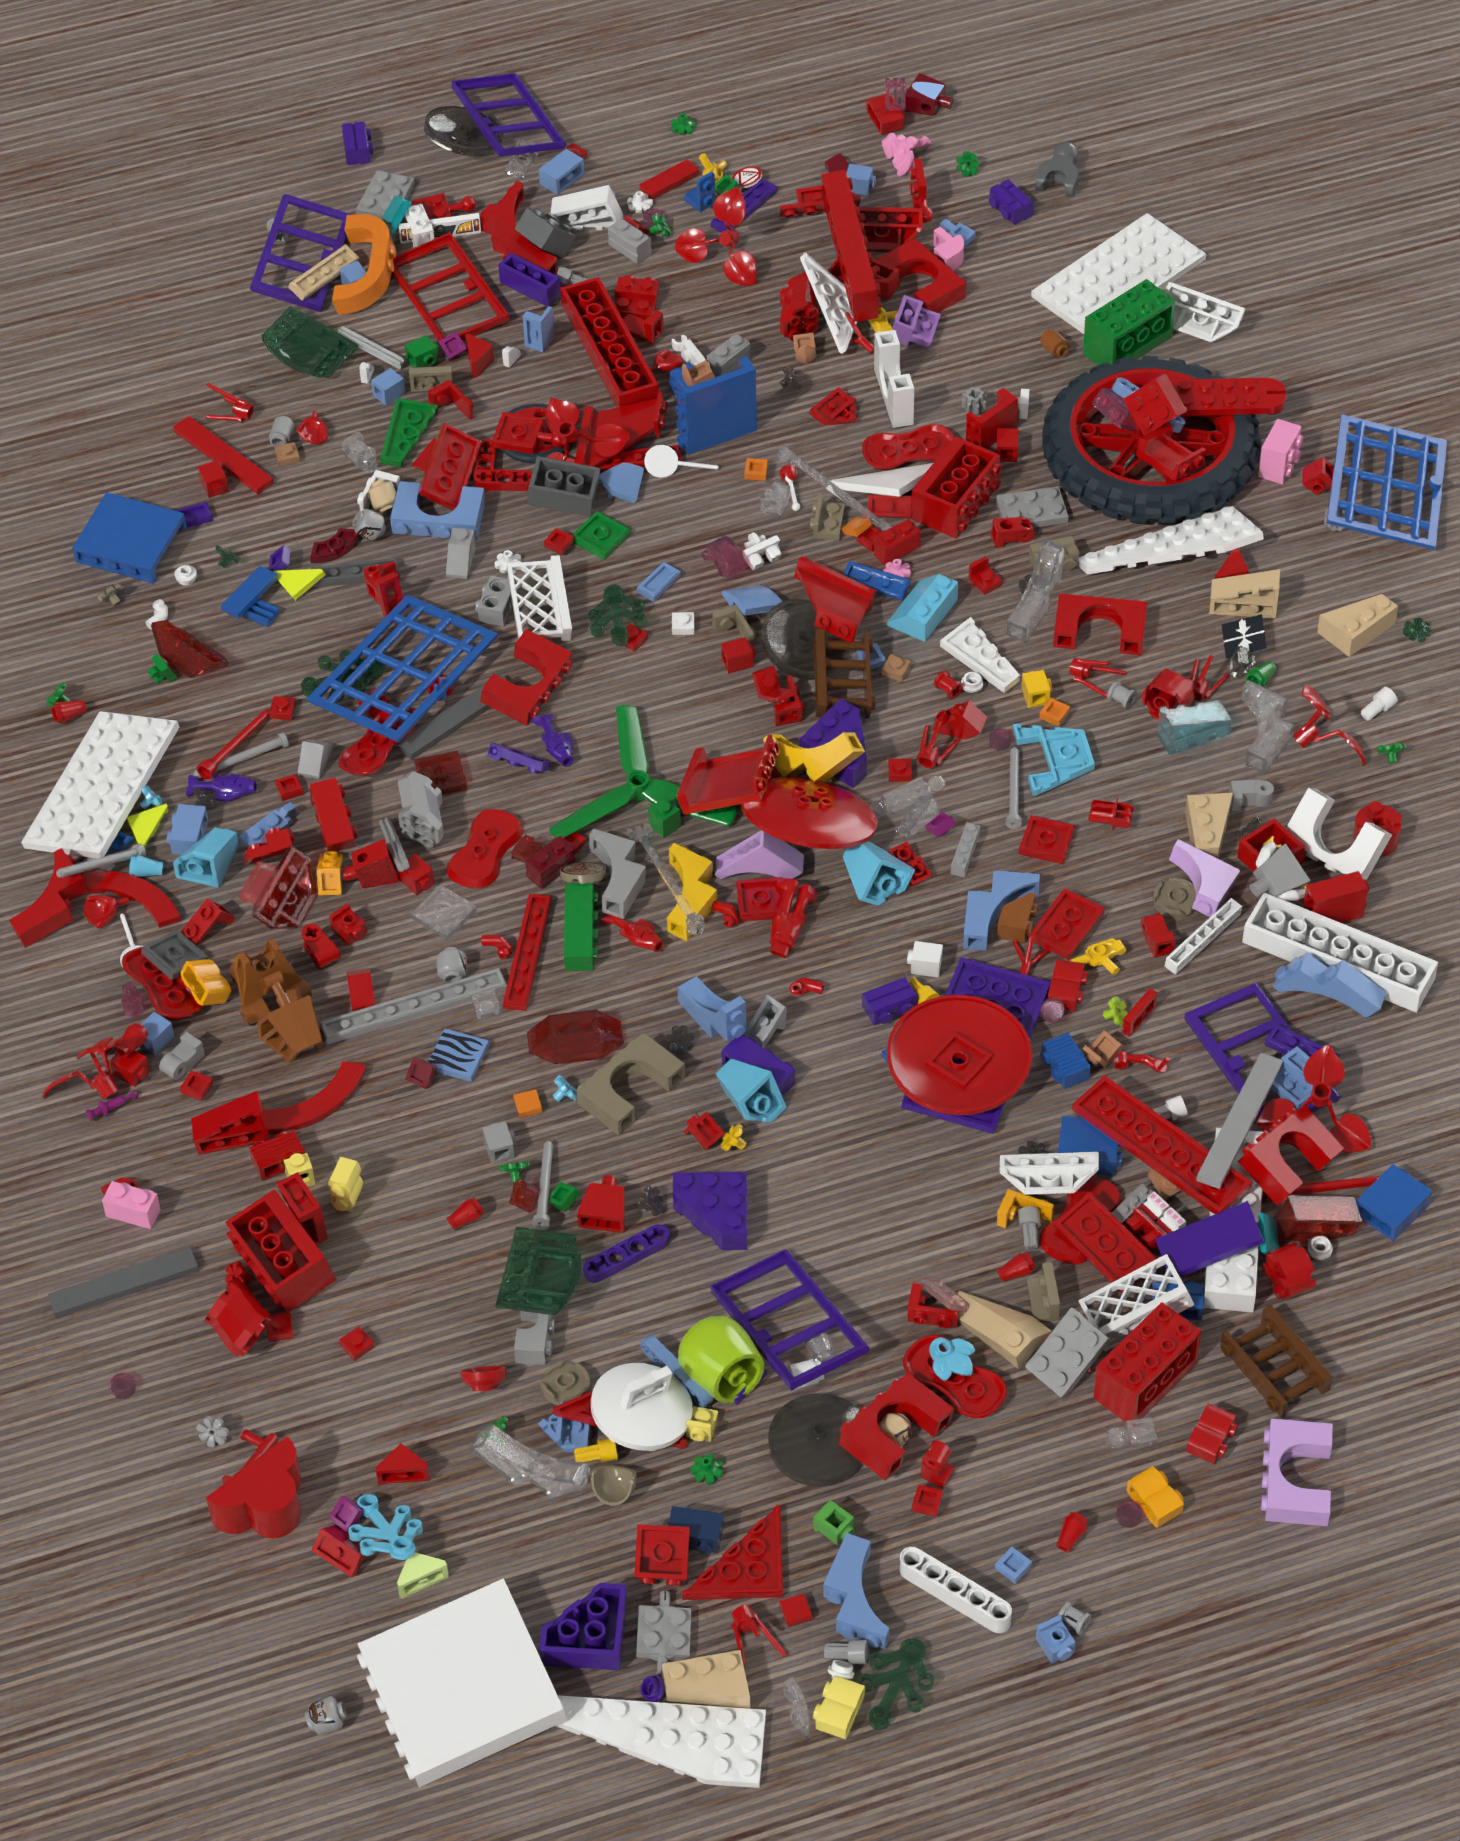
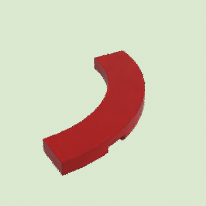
M116 871L83 872L87 878V881L84 883L88 891L82 895L112 892L117 893V896L128 897L129 900L137 901L144 906V909L156 921L158 928L181 921L180 915L172 901L164 892L148 881Z
M342 1061L335 1077L315 1096L293 1106L279 1109H264L267 1116L269 1134L280 1133L279 1131L294 1128L299 1130L333 1114L344 1104V1101L351 1093L356 1091L365 1074L366 1065Z

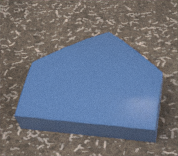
M623 462L601 473L599 484L602 483L608 491L609 499L615 496L635 504L644 468Z
M553 1414L547 1420L543 1418L538 1423L539 1427L564 1452L574 1453L575 1448L591 1445L593 1425L554 1416Z

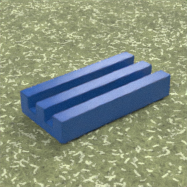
M258 599L248 609L251 611H247L242 617L269 627L280 614V610L278 607Z

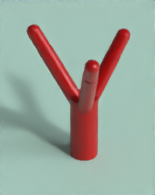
M846 312L845 315L858 336L857 339L851 338L849 343L860 344L870 354H873L874 345L863 337L859 326H856L849 312Z
M1033 936L1029 937L1025 958L1017 940H1013V945L1022 963L1020 974L1029 976L1031 966L1049 952V950L1045 949L1030 960Z

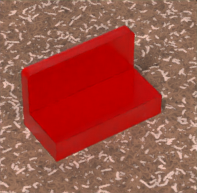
M869 494L868 516L911 518L912 496L902 495L897 497Z
M337 1524L321 1528L311 1550L350 1577L357 1576L364 1558L369 1557L361 1554V1541L350 1540L349 1532H345Z

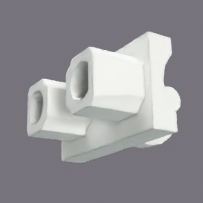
M754 532L749 534V541L744 543L746 549L743 550V557L740 558V561L743 565L747 563L755 571L764 565L761 556L766 555L770 562L779 560L781 557V551L778 547L780 539L777 535L766 540L764 535L758 537Z

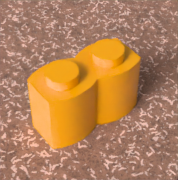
M211 959L186 961L181 971V977L185 985L191 989L196 1002L200 1005L225 1004L231 993V987L227 980L220 975L217 965Z
M1152 1466L1127 1481L1126 1490L1156 1528L1183 1512V1496L1178 1490H1173L1168 1485L1166 1475Z

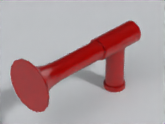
M247 1429L243 1430L240 1436L241 1440H246L258 1446V1448L237 1473L271 1449L279 1441V1438L274 1433H269L263 1439ZM236 1474L232 1476L224 1475L222 1477L223 1484Z

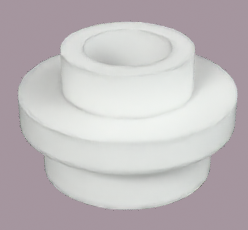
M190 565L180 566L175 571V578L181 585L192 584L197 576L196 569Z
M976 672L966 673L961 680L963 690L966 692L975 693L983 688V679Z
M1323 1236L1314 1237L1307 1247L1308 1254L1316 1260L1329 1258L1333 1250L1330 1241Z
M834 1660L832 1665L828 1667V1673L832 1675V1679L835 1675L847 1680L854 1677L853 1665L848 1662Z

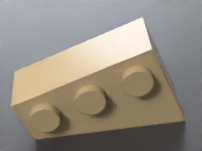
M1280 569L1213 579L1211 583L1209 614L1246 617L1262 614L1263 618H1276Z
M1380 594L1320 614L1317 633L1350 657L1396 624L1398 606L1386 596Z
M1233 793L1187 795L1185 814L1190 844L1219 859L1231 812Z
M740 1650L662 1664V1678L665 1684V1694L668 1703L706 1704L718 1707L751 1709L750 1694Z

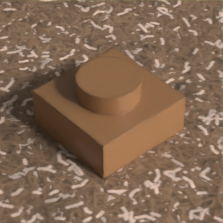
M295 442L274 446L279 467L300 463Z
M890 654L881 669V675L902 682L911 667V661Z

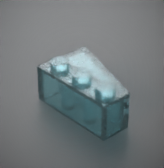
M1220 701L1196 703L1195 707L1188 708L1185 705H1178L1177 709L1169 710L1167 707H1160L1157 737L1169 755L1181 753L1192 747L1201 746L1212 740L1230 735L1232 719Z

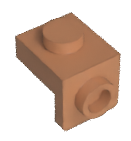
M1103 1031L1090 1047L1085 1045L1082 1049L1087 1053L1085 1058L1094 1066L1100 1064L1106 1069L1124 1046L1106 1031Z

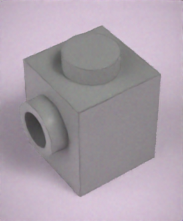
M506 1122L493 1123L482 1127L484 1144L491 1164L515 1158L513 1144H516L513 1130H508Z

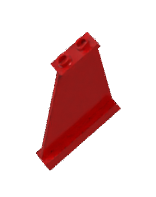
M658 392L657 399L594 412L593 406H585L580 430L586 435L596 438V429L601 425H618L624 428L630 435V440L623 448L625 450L653 431H655V437H660L661 428L665 427V416L663 413H667V401L663 400V393ZM579 436L575 457L576 464L598 467L612 457H602L595 450L596 443Z
M804 556L798 558L794 578L801 581L817 613L814 626L853 643L865 613L872 610L877 590Z

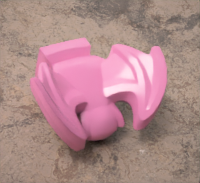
M889 133L882 141V146L887 159H891L892 156L894 157L892 163L895 169L898 170L897 175L900 177L909 170L913 162L914 154L912 150L930 148L932 143L926 136L921 139L913 136L906 138L902 134L896 137L894 133Z

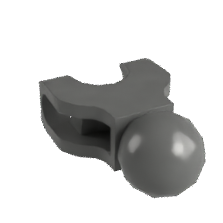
M1071 142L1058 144L1054 150L1053 157L1039 165L1035 189L1045 191L1049 184L1061 183L1066 188L1065 195H1075L1078 188L1079 171L1074 165L1079 158V151L1075 144Z

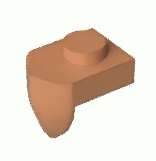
M814 333L793 335L796 360L805 364L813 361L816 358Z
M707 360L687 369L685 363L682 365L683 380L688 387L715 378Z
M1152 1168L1149 1169L1147 1176L1151 1179L1158 1195L1163 1200L1181 1190Z

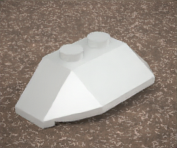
M1172 282L1168 283L1165 293L1175 300L1173 329L1210 343H1214L1238 329L1246 310L1243 307Z
M1099 1152L1000 1155V1174L1025 1195L1075 1193L1099 1170Z

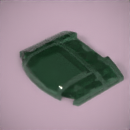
M289 306L261 335V339L267 349L279 361L299 373L313 377L330 378L358 348V344L292 306Z
M516 1227L496 1301V1308L548 1315L559 1313L571 1299L580 1279L581 1251L575 1243L577 1241L575 1234Z

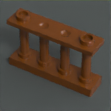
M815 629L813 651L816 717H822L826 714V709H830L840 699H843L855 707H864L865 718H870L871 710H875L876 699L875 696L871 695L870 653L873 652V639H869V631L864 630L862 641L850 643L847 641L829 640L825 638L824 629ZM828 649L862 650L863 660L829 659V657H825V651L828 652ZM829 668L863 669V679L830 678V676H826V670H829ZM830 687L864 688V698H831V695H827V690Z
M1272 1305L1263 1309L1261 1324L1234 1339L1227 1330L1222 1332L1220 1347L1224 1355L1234 1361L1264 1397L1269 1409L1276 1412L1280 1418L1286 1415L1287 1401L1309 1388H1317L1322 1395L1331 1389L1333 1376ZM1264 1333L1271 1334L1275 1338V1343L1251 1357L1241 1348ZM1281 1350L1291 1357L1292 1360L1266 1375L1256 1366ZM1295 1369H1301L1307 1376L1306 1379L1282 1393H1279L1271 1384Z

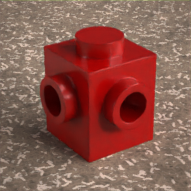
M1321 457L1304 467L1302 476L1303 486L1315 495L1328 490L1332 484L1334 466L1324 457Z

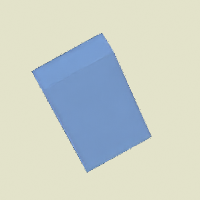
M663 562L637 587V593L655 602L681 577V571Z

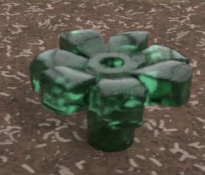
M219 545L215 548L221 556L218 562L219 566L226 568L229 561L239 563L241 558L229 550L227 552L226 549Z
M1414 618L1413 622L1407 621L1404 624L1403 635L1409 636L1408 639L1411 641H1415L1417 638L1420 643L1425 642L1426 637L1431 636L1430 625L1427 622H1423L1421 618Z

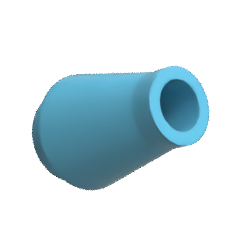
M137 855V857L131 856L130 875H135L136 877L162 876L163 862Z

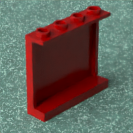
M769 734L767 736L763 749L711 759L707 758L704 747L696 748L677 793L683 814L760 801L764 791H766L768 780L771 778L772 769L775 767V761L779 755V746L777 742H774L772 735Z

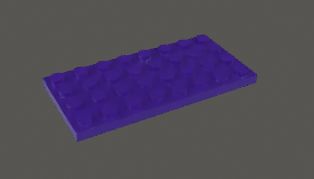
M960 957L945 996H975L1002 1006L1022 1024L1030 1040L1049 993L1051 982ZM961 1058L953 1060V1062L956 1064H962L965 1062ZM905 1095L901 1108L994 1134L1006 1103L978 1114L950 1115L927 1109Z

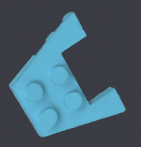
M1013 724V733L1017 745L1041 742L1050 771L1028 775V782L1033 796H1037L1094 770L1095 763L1084 730L1055 727V730H1048L1033 725L1032 728L1021 727V724Z

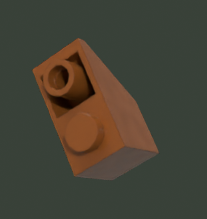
M1035 893L1026 894L1003 905L998 921L997 938L1009 941L1017 940L1019 943H1025L1026 936L1033 929L1034 922L1031 921V918L1036 917L1039 904L1035 903Z

